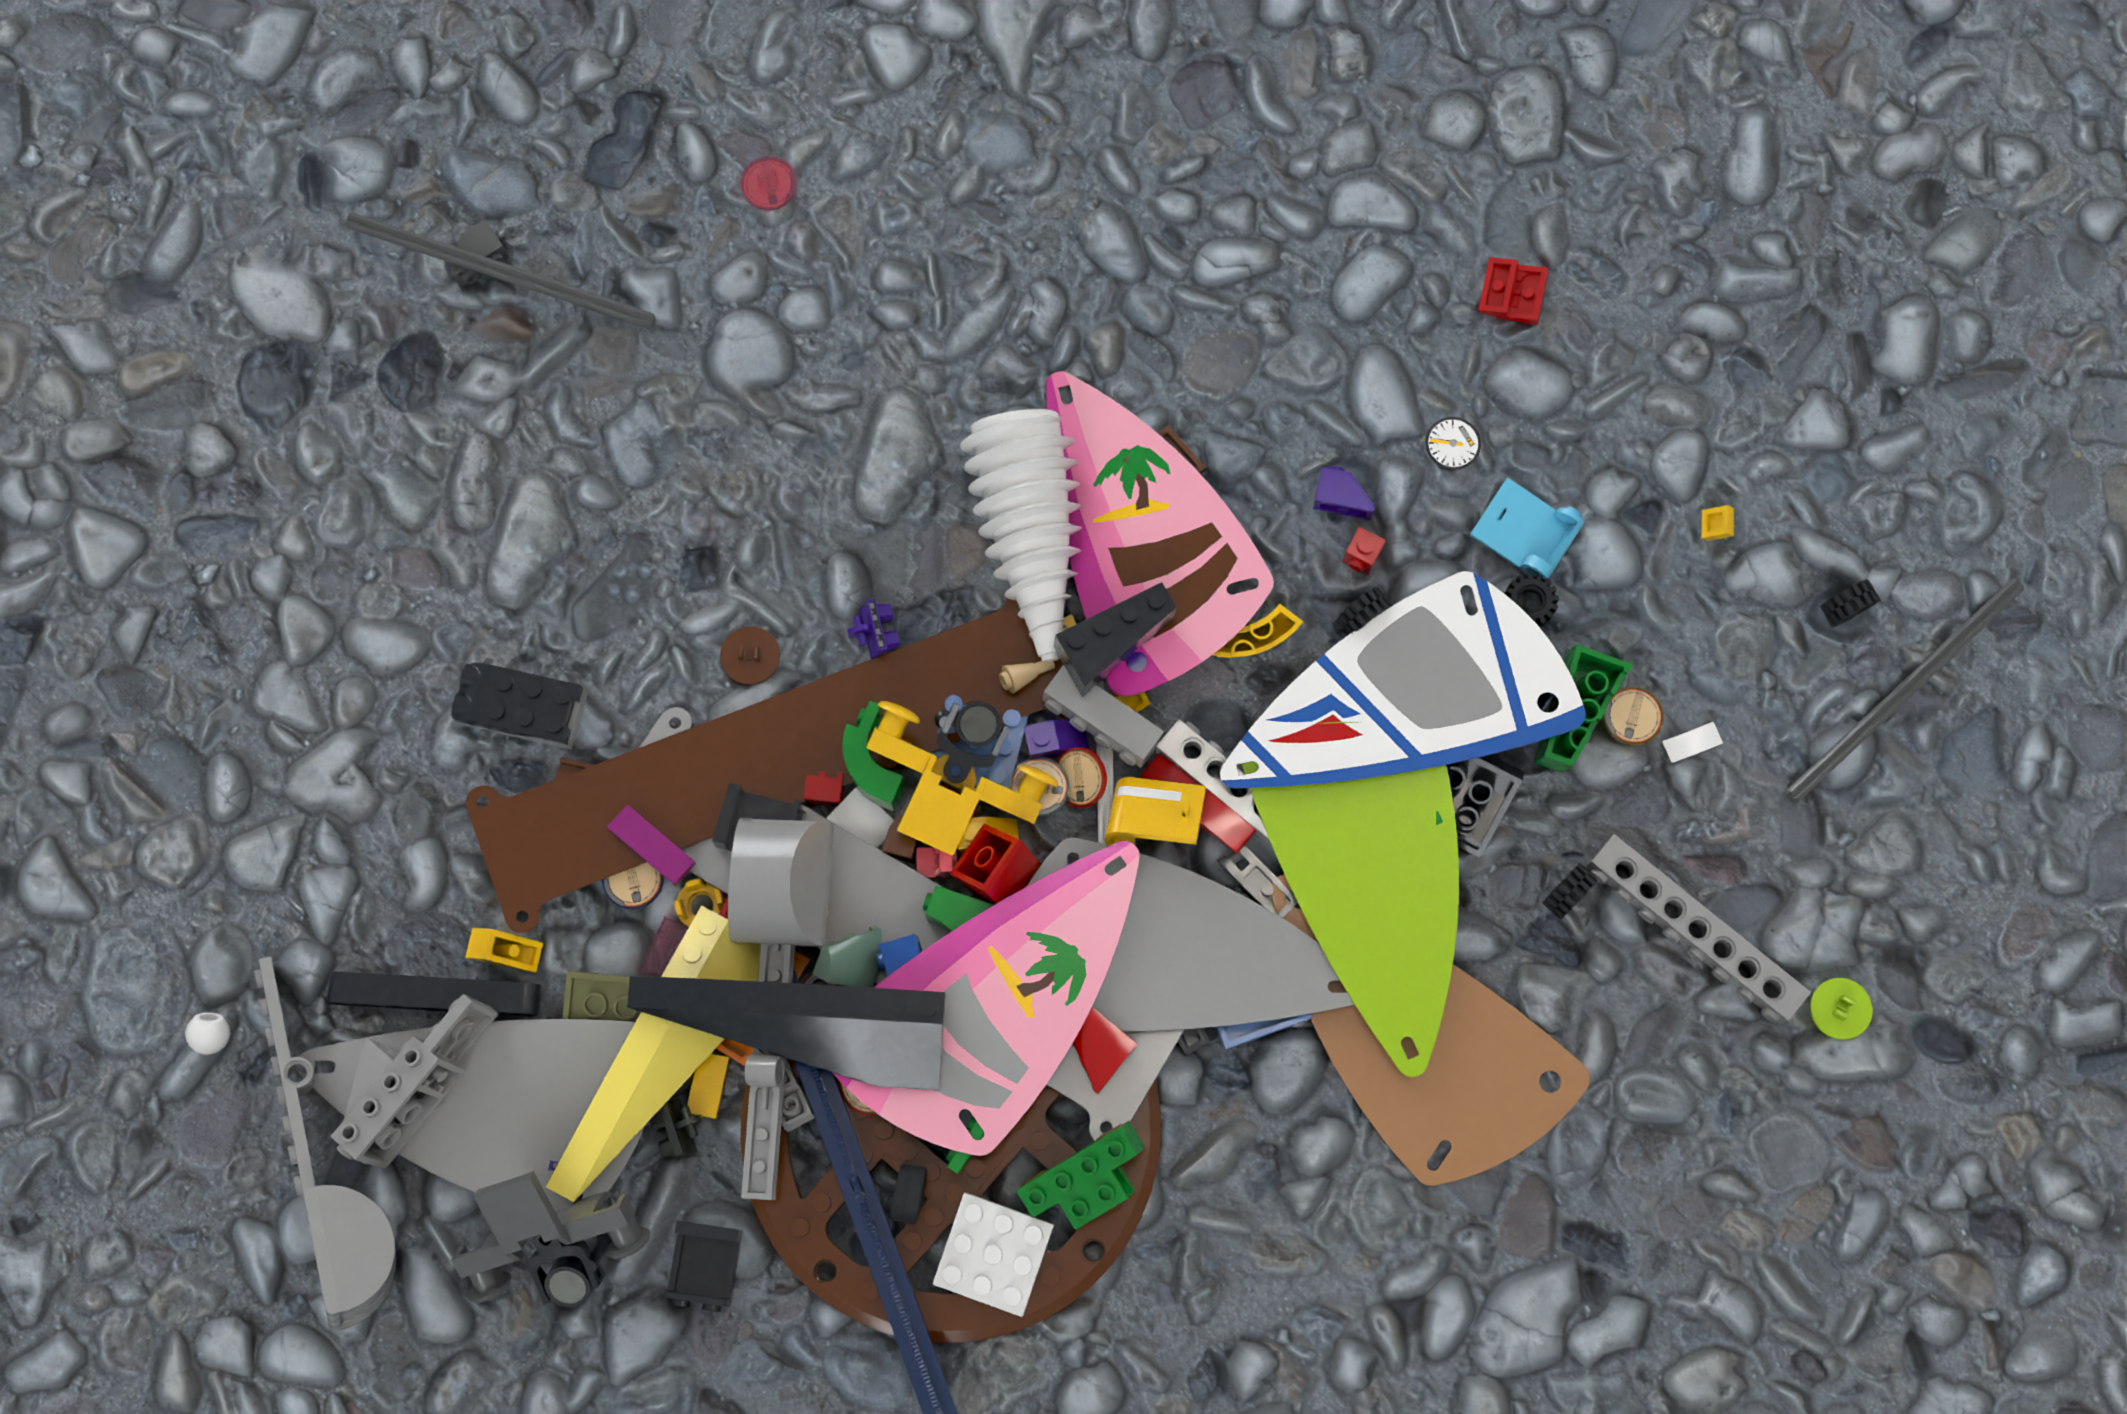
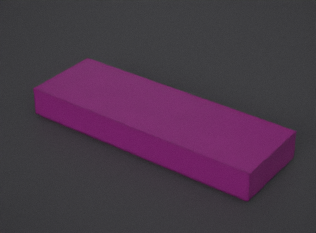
M628 804L607 826L609 831L675 887L696 865L692 858Z

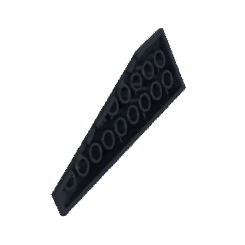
M630 976L627 1008L873 1086L940 1090L945 992L759 981Z

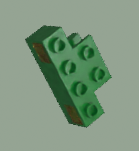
M1128 1120L1102 1134L1094 1142L1048 1170L1045 1169L1020 1185L1016 1192L1032 1218L1059 1203L1072 1226L1077 1230L1127 1200L1128 1196L1136 1191L1121 1165L1137 1156L1146 1147Z

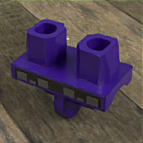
M875 599L866 600V605L859 609L861 616L853 617L855 626L849 628L847 632L849 638H858L859 646L868 645L870 657L873 659L883 655L885 652L896 649L900 645L896 630L883 632L882 624L890 623L893 620L891 605L876 604Z

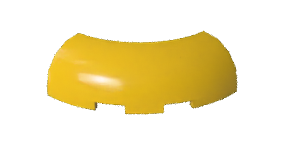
M1279 604L1263 619L1244 626L1212 656L1235 658L1256 655L1267 651L1290 637L1304 621Z

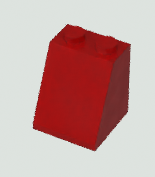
M984 823L950 872V875L982 901L995 905L1027 887L1042 864L1021 840Z

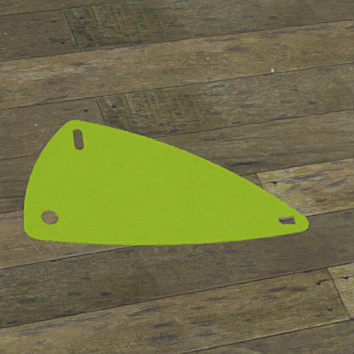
M1328 722V723H1360V722ZM1254 761L1242 763L1245 775L1255 773L1259 768L1258 764ZM1442 765L1411 772L1341 782L1250 788L1263 825L1286 879L1309 926L1350 998L1398 1069L1408 1077H1417L1423 1074L1428 1066L1445 1008L1454 960L1458 924V841L1447 766ZM1436 811L1439 812L1443 820L1438 825H1436ZM1404 1037H1410L1413 1040L1419 1053L1418 1056L1408 1060L1401 1045Z

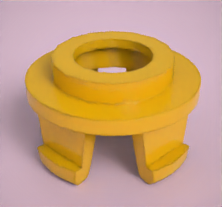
M700 878L685 882L686 886L679 892L674 906L679 919L686 926L689 927L696 916L691 910V904L694 898L699 895L710 897L713 902L712 911L719 914L726 901L722 890Z

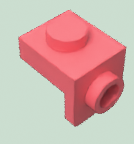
M919 847L915 851L916 871L927 878H947L957 863L956 851L953 856L934 847Z

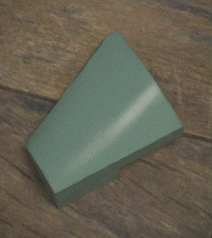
M872 925L869 926V932L859 936L851 933L840 941L833 940L823 944L813 975L827 983L873 988L879 968L876 954L881 952L879 945L882 944L881 928Z

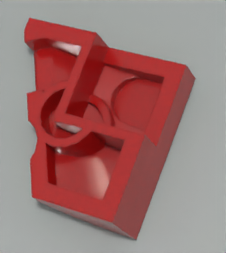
M1091 1007L1072 1045L1075 1046L1078 1052L1079 1060L1088 1074L1095 1093H1100L1118 1068L1136 1048L1137 1043Z

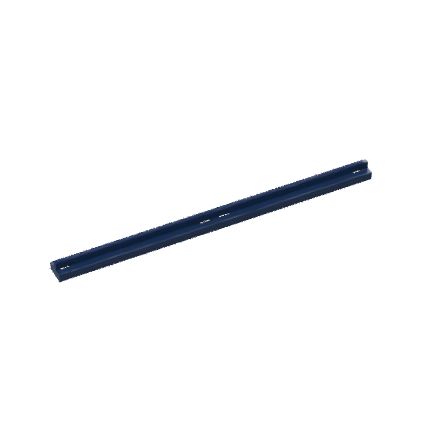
M793 967L792 983L800 984L796 970ZM795 1061L922 1413L958 1414L834 1074ZM858 1177H859L860 1182H861V1184H862V1187H863V1190H864L865 1195H863V1192H862V1190H861L859 1181H858V1179H857ZM869 1207L871 1209L876 1225H874V1222L872 1220L871 1214L868 1209Z

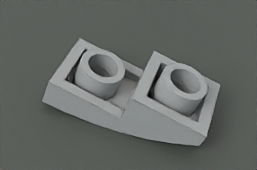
M786 1059L782 1126L787 1132H790L814 1119L815 1116L795 1073Z

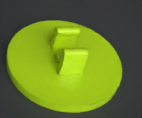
M1833 978L1820 984L1812 994L1810 1000L1811 1018L1816 1027L1828 1037L1838 1040L1857 1037L1867 1029L1871 1022L1873 1013L1871 999L1862 986L1850 979Z

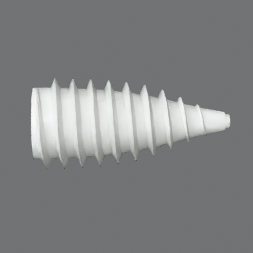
M1026 409L1004 412L976 421L971 425V435L961 442L960 448L963 452L975 455L965 463L964 470L971 475L979 476L978 479L969 485L968 491L975 496L984 498L974 506L973 513L979 517L989 519L987 523L979 528L978 533L982 537L995 541L985 551L987 557L1000 560L1003 564L994 571L993 576L1009 582L1011 588L1005 592V597L1017 601L1021 609L1018 612V616L1025 619L1030 631L1029 636L1033 639L1038 657H1041L1042 662H1051L1060 659L1053 647L1055 635L1063 631L1065 599L1072 597L1065 593L1067 579L1078 574L1067 569L1069 557L1082 551L1069 546L1070 535L1082 529L1080 526L1069 523V514L1081 508L1082 505L1068 501V492L1080 486V483L1066 479V471L1077 465L1078 461L1064 457L1063 449L1074 444L1075 439L1061 436L1060 422L1062 418L1059 417V414L1046 409Z

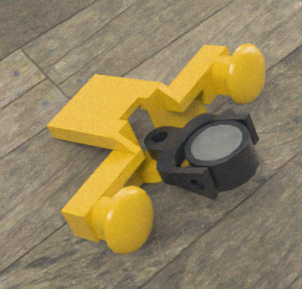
M980 700L969 701L961 706L960 709V705L953 702L949 712L942 710L935 715L936 725L942 728L937 737V743L944 752L948 753L939 758L901 739L908 721L919 724V717L915 713L892 702L881 701L878 703V706L886 711L879 727L874 728L866 748L922 773L897 828V831L953 856L979 799L1034 824L1043 806L1040 800L1047 784L1058 787V781L1049 773L1033 766L1019 765L1017 769L1024 772V776L1017 791L982 776L976 788H974L976 774L973 766L980 768L991 767L1010 730L1005 725L1001 728L998 712L987 702ZM954 717L956 732L961 740L970 746H987L997 738L991 753L982 756L972 754L950 742L947 738V732ZM954 765L961 767V772L957 775L950 773ZM942 780L961 789V794L940 786V781Z

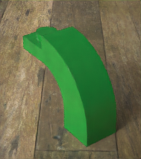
M869 701L867 708H862L856 721V725L859 727L850 724L846 725L842 743L843 757L849 776L861 794L871 802L894 811L905 786L903 775L884 769L876 764L870 756V750L866 748L874 728H878L883 716V710L878 706V703Z

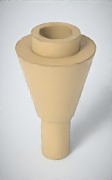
M1053 661L1002 666V673H999V679L1002 687L1005 690L1009 689L1014 694L1038 677L1039 674L1054 669L1055 665Z

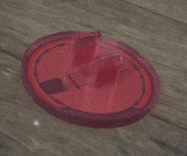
M765 156L755 159L747 165L741 175L740 187L744 198L753 207L767 211L776 210L788 204L794 197L797 190V177L792 166L785 160L774 156Z

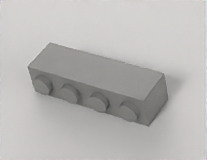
M1064 665L1043 692L1042 701L1045 702L1044 705L1048 710L1056 715L1061 713L1069 718V722L1074 728L1081 732L1088 731L1095 736L1094 740L1106 749L1111 747L1120 753L1119 757L1131 766L1136 764L1142 768L1163 737L1164 731L1097 685L1091 688V691L1082 698Z

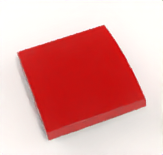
M1489 257L1478 309L1479 312L1500 319L1538 325L1549 275L1548 267L1519 265L1518 260Z

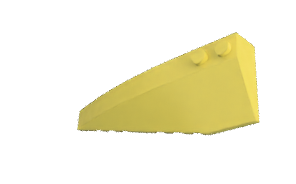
M701 905L661 977L758 981L761 944L731 942L728 919ZM641 1012L546 1188L575 1202L725 1038Z

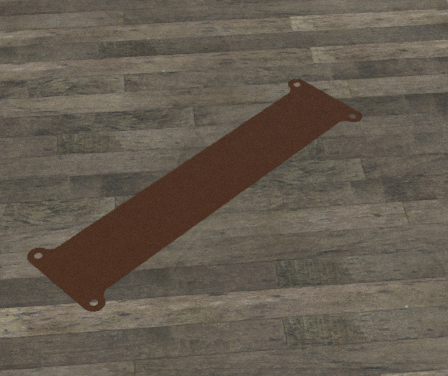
M1007 598L1004 607L997 612L520 794L505 797L499 795L492 787L478 786L468 794L466 807L508 927L516 933L529 932L537 925L540 909L547 901L646 863L644 859L607 828L627 804L677 847L683 849L713 837L729 783L741 785L745 792L793 804L794 799L801 801V803L807 801L803 799L807 775L819 776L820 771L828 772L826 777L837 778V772L844 773L842 787L853 783L843 757V735L847 724L859 727L856 725L859 712L862 708H867L869 701L875 703L881 701L892 702L915 713L919 717V724L908 721L901 739L931 753L941 749L937 743L939 735L937 730L939 727L936 725L934 718L939 711H947L945 700L949 696L956 695L960 697L963 705L975 700L989 703L998 712L1001 725H1004L1003 715L1007 710L1014 709L1018 711L1021 718L1040 710H1048L1044 705L1045 702L1042 701L1043 692L1064 664L1061 659L1053 661L1054 669L1039 674L1038 677L1014 694L1009 689L1005 690L1002 687L999 679V673H1002V666L1042 661L1041 657H1038L1033 639L1029 636L1030 631L1025 619L1018 616V612L1021 609L1017 601ZM1061 713L1057 715L1063 720H1070ZM954 717V720H953V722H952L951 725H952V726L954 727V729H955V723H954L955 717ZM956 729L955 733H947V738L953 744L962 741ZM870 750L871 758L882 768L890 769L900 765V763ZM480 796H486L489 800L488 805L479 807L477 799ZM526 911L528 913V920L523 923L518 922L516 919L518 912Z

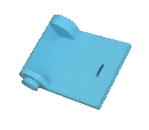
M1507 477L1469 535L1526 574L1533 573V577H1536L1537 574L1543 575L1542 580L1546 581L1580 531L1584 521L1581 518L1582 514L1577 509L1567 506L1566 508L1560 507L1555 510Z

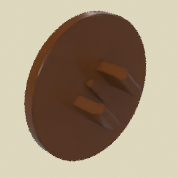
M743 627L731 633L724 641L720 654L721 664L726 674L732 680L744 685L760 684L769 679L777 670L780 662V649L777 641L768 631L758 627Z

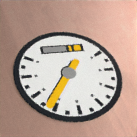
M1447 417L1437 421L1431 426L1426 436V450L1430 458L1437 465L1446 469L1457 470L1469 466L1476 460L1481 449V440L1476 428L1468 421L1457 417Z

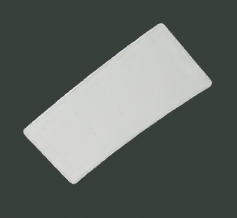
M1714 722L1662 741L1672 763L1723 743Z

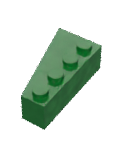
M1578 644L1568 650L1563 661L1580 694L1586 713L1585 720L1575 730L1539 741L1533 763L1561 773L1571 768L1633 664ZM1555 695L1552 698L1548 713L1558 708L1559 701Z

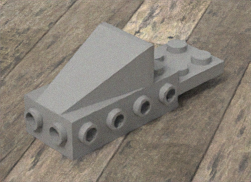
M463 994L450 1005L448 1013L444 1018L430 1029L425 1041L413 1036L398 1051L368 1038L363 1045L343 1122L331 1135L339 1144L337 1150L350 1160L354 1158L364 1164L386 1169L466 1072V1069L459 1064V1061L497 1017L498 1013L490 1006ZM423 1092L425 1093L424 1096L419 1099V1093Z

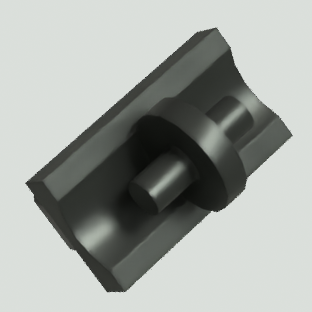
M680 1099L667 1101L650 1119L654 1130L665 1127L668 1138L659 1141L658 1144L662 1157L674 1155L677 1157L697 1152L693 1138L699 1135L695 1125L703 1122L701 1115L692 1116L689 1106L683 1108Z

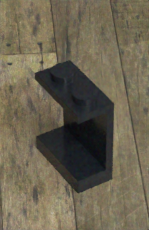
M729 783L712 842L717 848L732 851L735 831L740 818L805 821L806 811L802 810L803 806L799 800L794 799L793 804L745 792L741 785Z

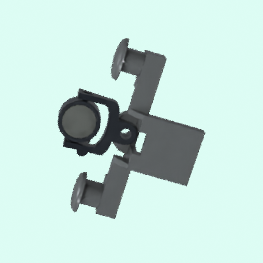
M533 1171L477 1190L473 1197L492 1232L480 1249L468 1252L465 1245L460 1246L451 1261L460 1278L469 1276L474 1285L468 1292L467 1298L474 1303L486 1302L498 1296L509 1286L511 1274L507 1271H501L500 1266L522 1260L525 1255L522 1249L527 1240L534 1243L537 1251L530 1257L527 1268L532 1275L543 1305L552 1300L560 1306L568 1308L578 1307L587 1301L593 1289L600 1286L606 1274L599 1264L605 1251L613 1259H622L633 1255L649 1241L650 1231L648 1228H640L634 1216L635 1210L626 1193L619 1196L614 1206L602 1210L601 1206L607 1196L606 1191L577 1200L573 1206L555 1211ZM596 1236L597 1241L592 1251H590L584 1240ZM557 1258L546 1275L541 1265Z

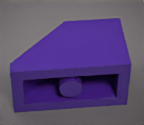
M1338 466L1322 467L1313 509L1371 520L1375 506L1352 473L1345 472L1343 468Z
M1050 720L1024 726V735L1030 760L1060 757L1063 752L1075 747L1089 749L1086 732H1081L1074 728L1069 720Z

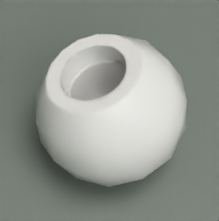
M200 1013L195 1015L188 1023L185 1031L188 1045L196 1053L203 1055L218 1053L226 1046L231 1034L230 1026L222 1015L216 1013Z

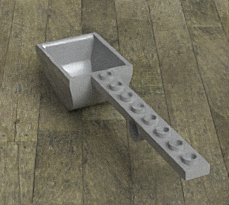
M740 818L737 823L729 876V936L731 942L761 944L759 982L792 983L795 946L823 947V944H825L834 832L832 821ZM753 1048V1054L747 1057L745 1064V1081L750 1086L741 1198L776 1200L786 1058Z
M266 957L259 959L260 969L254 970L257 988L264 987L266 998L260 999L263 1017H270L271 1027L265 1028L268 1046L275 1045L277 1056L271 1057L274 1076L281 1075L283 1086L276 1088L279 1104H286L288 1116L282 1117L285 1135L292 1134L294 1142L293 1146L288 1147L291 1165L298 1164L300 1176L293 1177L297 1196L304 1195L328 1325L331 1331L337 1332L365 1320L380 1306L387 1296L396 1268L394 1235L383 1211L367 1196L343 1186H315L298 1096L308 1093L314 1085L313 1067L305 1058L290 1057L272 958ZM295 1071H302L306 1074L305 1079L300 1082H293L289 1077Z

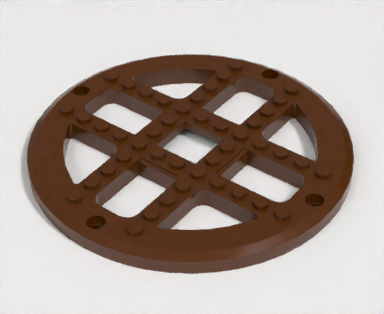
M813 971L800 984H806L809 977L813 975ZM823 980L814 982L815 985H828ZM786 1058L797 1079H799L800 1075L795 1061ZM834 1075V1077H835V1079H836V1082H837V1085H838V1087H839V1080H838V1078ZM1156 1079L1130 1121L1146 1148L1137 1156L1121 1165L1136 1191L1128 1196L1127 1200L1078 1228L1059 1250L1045 1251L1023 1317L960 1294H938L913 1290L932 1342H970L991 1339L1022 1330L1047 1319L1070 1305L1090 1289L1112 1266L1128 1244L1142 1218L1156 1176L1161 1143V1109ZM747 1083L745 1085L741 1110L740 1143L743 1168L750 1086ZM1046 1085L1033 1104L996 1148L986 1155H972L960 1175L947 1168L948 1165L913 1134L897 1127L878 1114L863 1115L855 1112L844 1101L870 1174L882 1160L886 1161L897 1172H899L901 1164L927 1168L923 1195L928 1200L920 1209L916 1224H907L894 1239L907 1275L945 1230L954 1223L963 1194L967 1192L985 1199L983 1195L1023 1148L1047 1169L1076 1153L1070 1145L1049 1128L1045 1120L1047 1111L1062 1093ZM781 1123L776 1200L751 1199L763 1229L773 1247L790 1270L813 1293L851 1319L878 1331L894 1335L869 1265L861 1266L857 1264L829 1238L828 1225L846 1203L834 1168L832 1167L808 1196L802 1199L791 1159L789 1132L783 1128ZM1092 1241L1099 1243L1102 1247V1255L1096 1260H1090L1084 1254L1085 1245ZM826 1262L832 1263L836 1269V1275L830 1281L822 1280L818 1273L820 1266Z

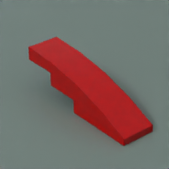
M1158 754L1140 775L1142 779L1201 785L1161 754ZM1206 789L1200 828L1238 854L1256 833V829Z

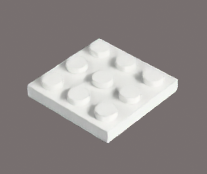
M965 1192L933 1285L1023 1317L1055 1224L1036 1217L1032 1218L1028 1214Z

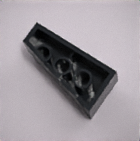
M1162 582L1055 635L1053 647L1082 698L1098 682L1104 680L1120 663L1133 655L1135 650L1149 641L1173 620L1177 607Z

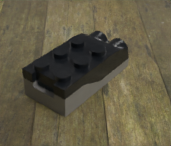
M474 662L466 664L462 670L460 689L454 698L451 715L454 721L460 725L572 750L588 693L579 684Z

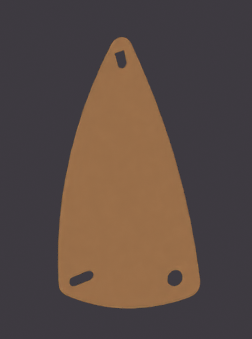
M1285 875L1277 877L1289 890L1291 889ZM1272 882L1274 891L1271 895L1274 909L1279 913L1289 902L1283 899L1285 894ZM1293 907L1283 919L1318 942L1302 910ZM1454 964L1435 1045L1425 1072L1417 1077H1408L1398 1069L1355 1005L1311 1014L1313 1017L1311 1021L1326 1052L1363 1113L1409 1171L1421 1183L1428 1186L1454 1182L1476 1175L1519 1154L1561 1121L1581 1098L1590 1083V1075L1584 1064L1520 1011ZM1331 981L1328 983V990L1330 992L1347 993L1341 981ZM1404 1037L1401 1045L1408 1060L1418 1056L1419 1053L1413 1040L1410 1037ZM1546 1071L1557 1073L1561 1079L1559 1089L1553 1093L1544 1091L1539 1083L1541 1075ZM1441 1141H1449L1451 1143V1150L1441 1165L1435 1171L1429 1170L1427 1161Z

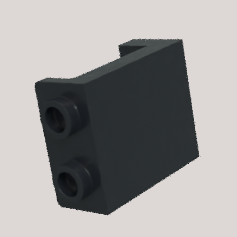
M677 1220L675 1227L677 1239L668 1290L665 1291L664 1298H671V1305L690 1308V1302L703 1303L702 1310L721 1312L722 1306L730 1307L743 1230Z

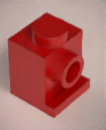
M820 771L819 776L807 775L803 799L807 800L805 802L838 807L844 798L845 786L842 787L844 773L837 772V778L826 777L828 772Z

